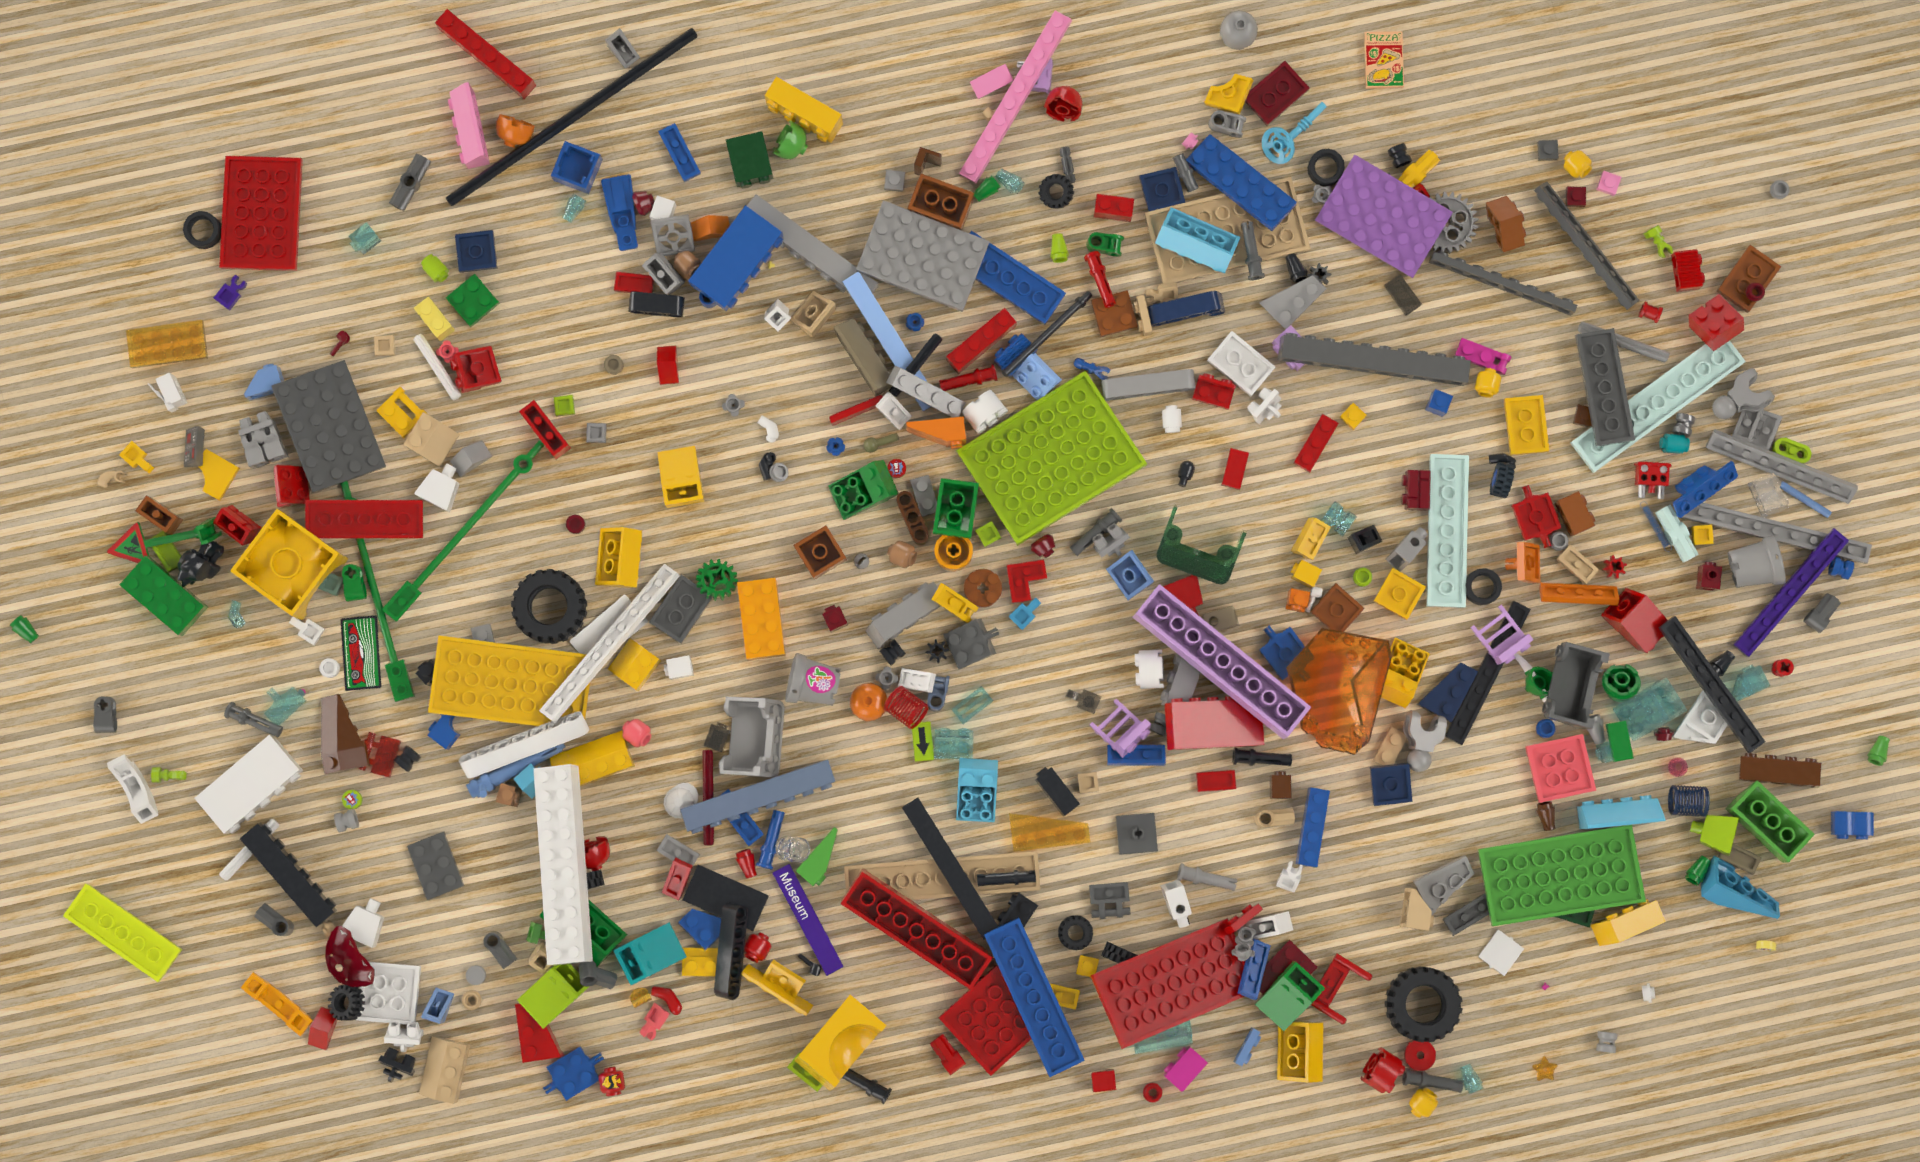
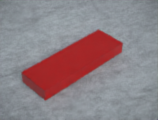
M882 395L831 415L829 419L832 426L877 408L875 405L882 399Z

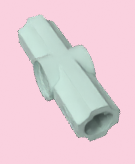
M1671 504L1655 512L1664 528L1665 538L1667 537L1670 545L1674 546L1683 563L1699 555L1689 538L1690 533L1686 525L1680 522Z

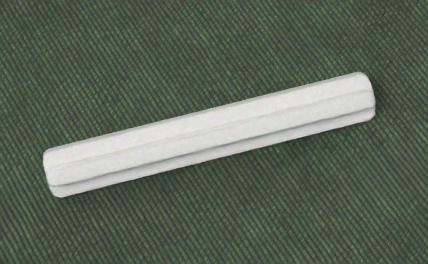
M422 334L415 336V343L451 399L456 400L461 397V393Z
M270 819L266 823L273 832L279 827L278 822L274 819ZM246 846L219 873L220 877L225 881L229 880L252 856V853Z

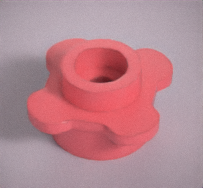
M448 340L444 341L439 349L436 350L437 356L444 358L446 363H450L454 353L459 352V349L453 347Z

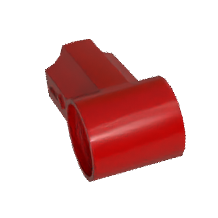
M944 1034L930 1043L950 1076L966 1065L964 1059L957 1050H954Z

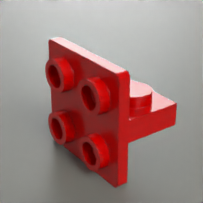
M274 466L277 507L284 508L294 504H305V500H310L308 480L302 466Z

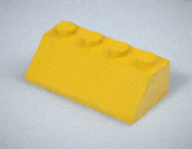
M622 730L549 758L551 766L567 764L579 766L580 787L635 767L627 742L622 736Z

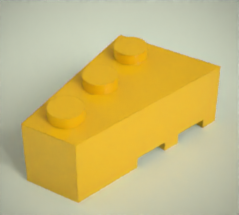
M1646 899V902L1637 903L1638 906L1623 908L1621 913L1610 914L1606 916V919L1591 924L1599 946L1620 943L1666 922L1657 900L1649 901Z

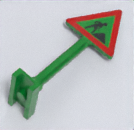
M212 517L197 525L194 530L144 539L140 523L136 522L107 550V553L139 563L144 556L150 557L148 547L191 538L200 539L201 545L208 544L221 536L222 532L215 531L213 522L216 517Z

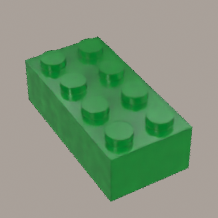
M144 556L119 584L178 636H183L208 608L206 604L186 587H182L178 580L148 556Z

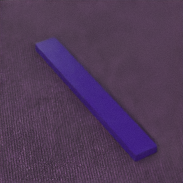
M1833 528L1733 645L1744 655L1750 657L1849 540Z

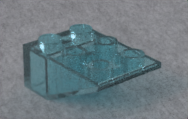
M1666 677L1656 681L1629 700L1614 707L1613 711L1620 721H1626L1629 736L1634 742L1686 712L1687 709Z

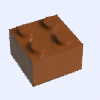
M826 525L793 545L814 580L847 561L846 556Z

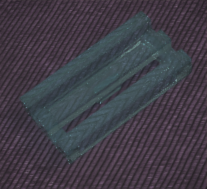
M981 686L951 710L964 725L991 704L993 699ZM978 693H983L982 696L976 699L973 703H971L960 713L957 711L960 707L966 704ZM984 698L988 700L965 719L962 718V715Z

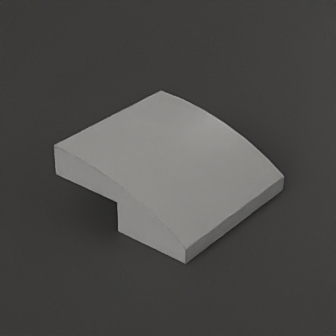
M1764 408L1758 412L1743 410L1732 436L1770 451L1783 416L1765 411Z

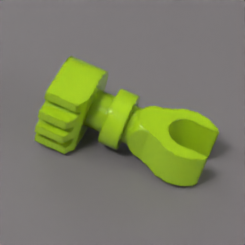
M1657 225L1643 234L1646 239L1653 237V243L1657 244L1658 255L1661 258H1666L1663 249L1666 248L1669 254H1673V248L1664 241V236L1660 235L1662 229Z
M152 767L151 782L161 783V779H164V781L169 779L186 780L187 772L169 771V769L162 771L161 767Z

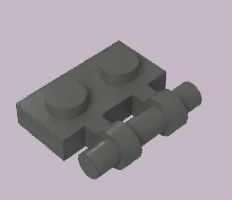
M1128 882L1089 885L1091 905L1098 904L1099 910H1091L1092 918L1106 919V917L1112 916L1123 918L1124 915H1131L1130 907L1122 908V902L1130 901ZM1105 903H1116V908L1105 909Z

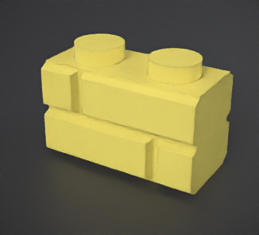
M429 297L414 307V310L439 341L444 340L455 331Z

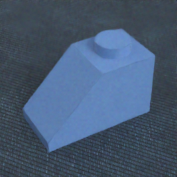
M274 364L264 365L263 369L256 372L244 393L245 398L253 400L274 394L271 385L284 381L281 368Z

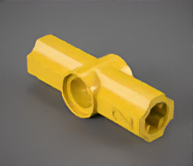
M1428 150L1415 163L1413 162L1401 174L1402 176L1398 180L1411 188L1415 187L1440 162L1438 156L1433 151Z

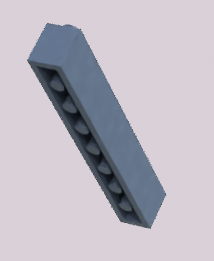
M825 760L682 808L680 812L687 832L691 831L692 834L703 831L702 827L710 825L713 828L721 825L722 820L729 819V822L739 819L740 814L747 812L748 815L759 812L758 808L764 806L766 809L775 807L778 801L784 800L787 803L796 800V795L802 794L805 797L813 794L814 789L821 788V791L832 787V783L836 781L829 761Z

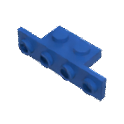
M1730 461L1717 471L1704 465L1675 485L1676 491L1682 494L1680 498L1672 502L1677 517H1683L1735 480L1738 474L1734 462Z

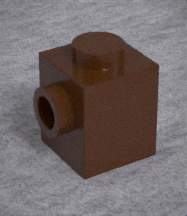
M1275 771L1274 775H1270V799H1291V775H1286V771Z

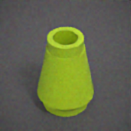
M1053 234L1050 257L1054 263L1066 262L1069 253L1063 234Z

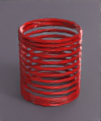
M903 686L897 687L884 704V710L894 718L896 717L898 721L909 729H914L923 720L929 708L928 704L921 701V699Z

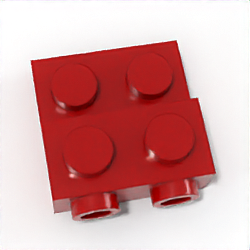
M492 346L454 353L452 360H450L452 371L457 373V378H455L456 386L462 390V393L479 390L482 387L502 382Z

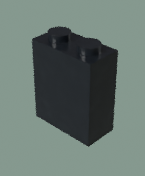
M1044 767L1036 774L1038 778L1035 781L1063 817L1080 805L1052 767L1049 769Z

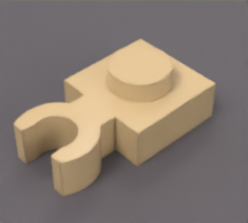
M1176 282L1157 285L1158 290H1145L1146 296H1152L1151 298H1146L1147 305H1152L1156 301L1163 303L1179 299Z

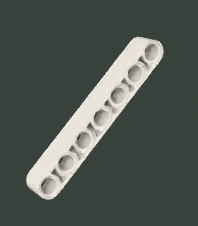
M574 712L559 718L556 723L552 721L467 753L458 761L466 777L473 778L581 737L588 733L590 729L582 713Z

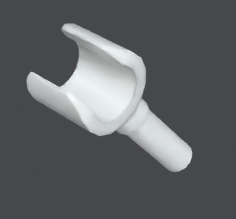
M1313 587L1311 589L1306 612L1310 613L1315 598L1322 597V588Z

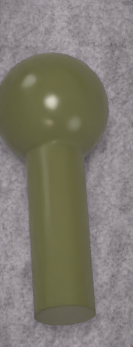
M897 433L879 439L867 438L864 441V449L870 453L875 452L879 446L899 440V436Z

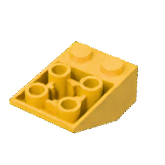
M689 446L657 452L665 506L672 508L705 502L696 447Z
M1395 637L1375 679L1371 693L1406 709L1415 695L1430 653Z

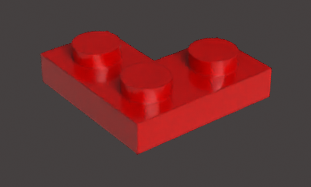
M1044 559L1006 565L1012 604L1031 601L1029 582L1047 579Z

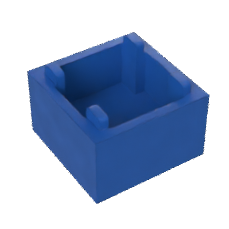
M565 141L551 177L555 182L589 194L603 159L596 152Z

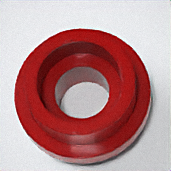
M1148 1083L1143 1089V1096L1148 1102H1157L1162 1097V1088L1157 1083ZM1150 1089L1156 1090V1094L1154 1096L1149 1095Z

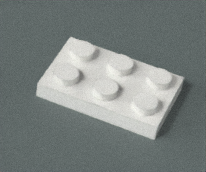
M1233 331L1229 333L1207 360L1250 397L1275 369L1272 363Z

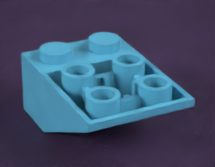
M959 758L956 820L995 822L998 760Z

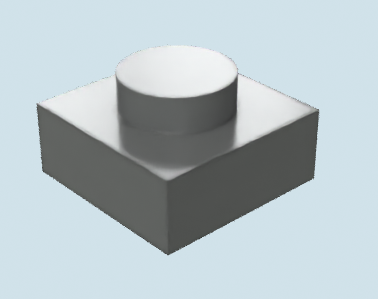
M1540 140L1537 142L1538 161L1559 159L1558 140Z

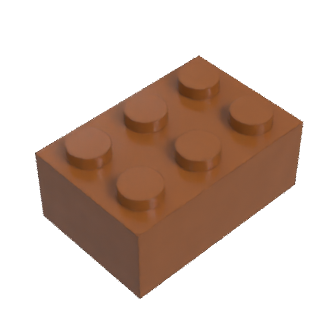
M920 174L907 209L956 229L963 230L974 201V192Z

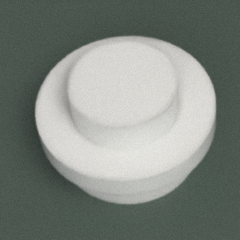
M1647 983V985L1642 986L1643 1001L1652 1003V999H1655V989L1650 987V983Z

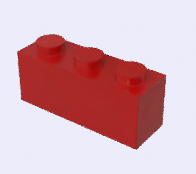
M535 400L519 411L556 460L571 449Z

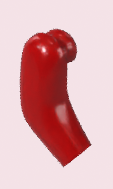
M652 987L651 996L664 1000L673 1015L681 1013L682 1004L670 988Z

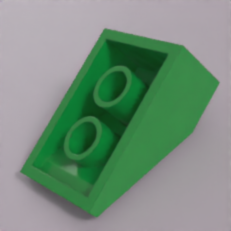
M941 478L933 534L971 539L979 483Z

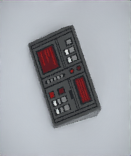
M200 426L186 430L184 467L203 465L205 429Z

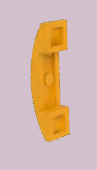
M253 972L242 985L241 989L265 1005L299 1036H302L313 1022L312 1018L296 1003Z

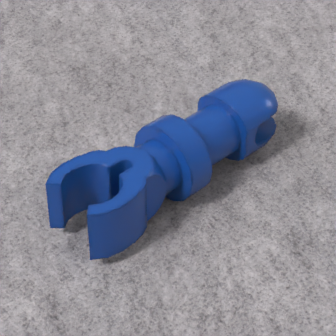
M1076 358L1073 363L1076 368L1087 370L1089 374L1094 373L1101 380L1108 378V376L1102 374V371L1107 372V374L1111 371L1108 367H1097L1095 363H1087L1081 358Z

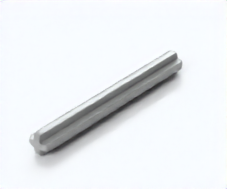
M1581 322L1578 327V331L1581 333L1605 330L1586 322ZM1615 333L1617 346L1661 362H1667L1669 352Z

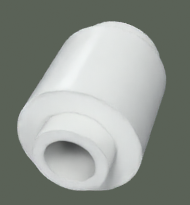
M1177 405L1166 406V409L1162 410L1165 433L1180 432L1182 418L1181 409H1177Z

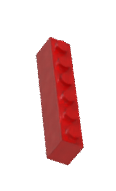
M448 9L435 22L437 28L522 99H525L536 87L531 77Z

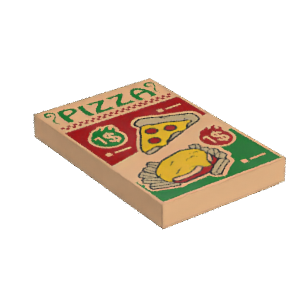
M1402 31L1365 32L1366 89L1403 88Z

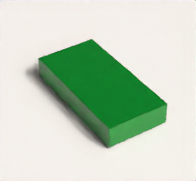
M1626 721L1606 724L1613 762L1634 759Z

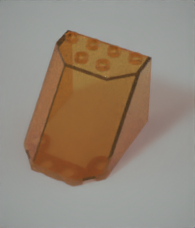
M1321 628L1287 666L1292 692L1311 706L1300 721L1301 729L1306 734H1312L1316 738V743L1321 748L1355 755L1362 747L1369 743L1392 658L1389 640Z

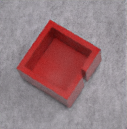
M1720 294L1706 302L1705 308L1701 306L1688 315L1689 328L1713 351L1744 331V317Z

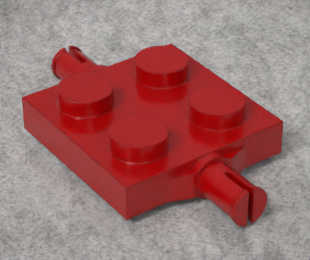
M1529 485L1521 487L1525 499L1511 505L1524 541L1532 538H1541L1544 548L1552 546L1548 535L1562 527L1549 492L1542 495H1532Z

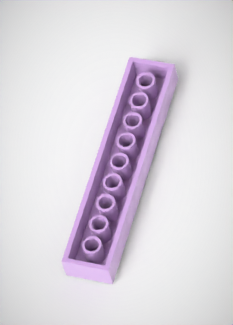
M1160 584L1134 614L1133 618L1282 739L1287 738L1311 708L1310 705Z

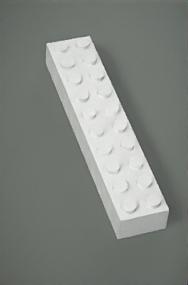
M567 764L533 768L547 965L592 962L579 766Z

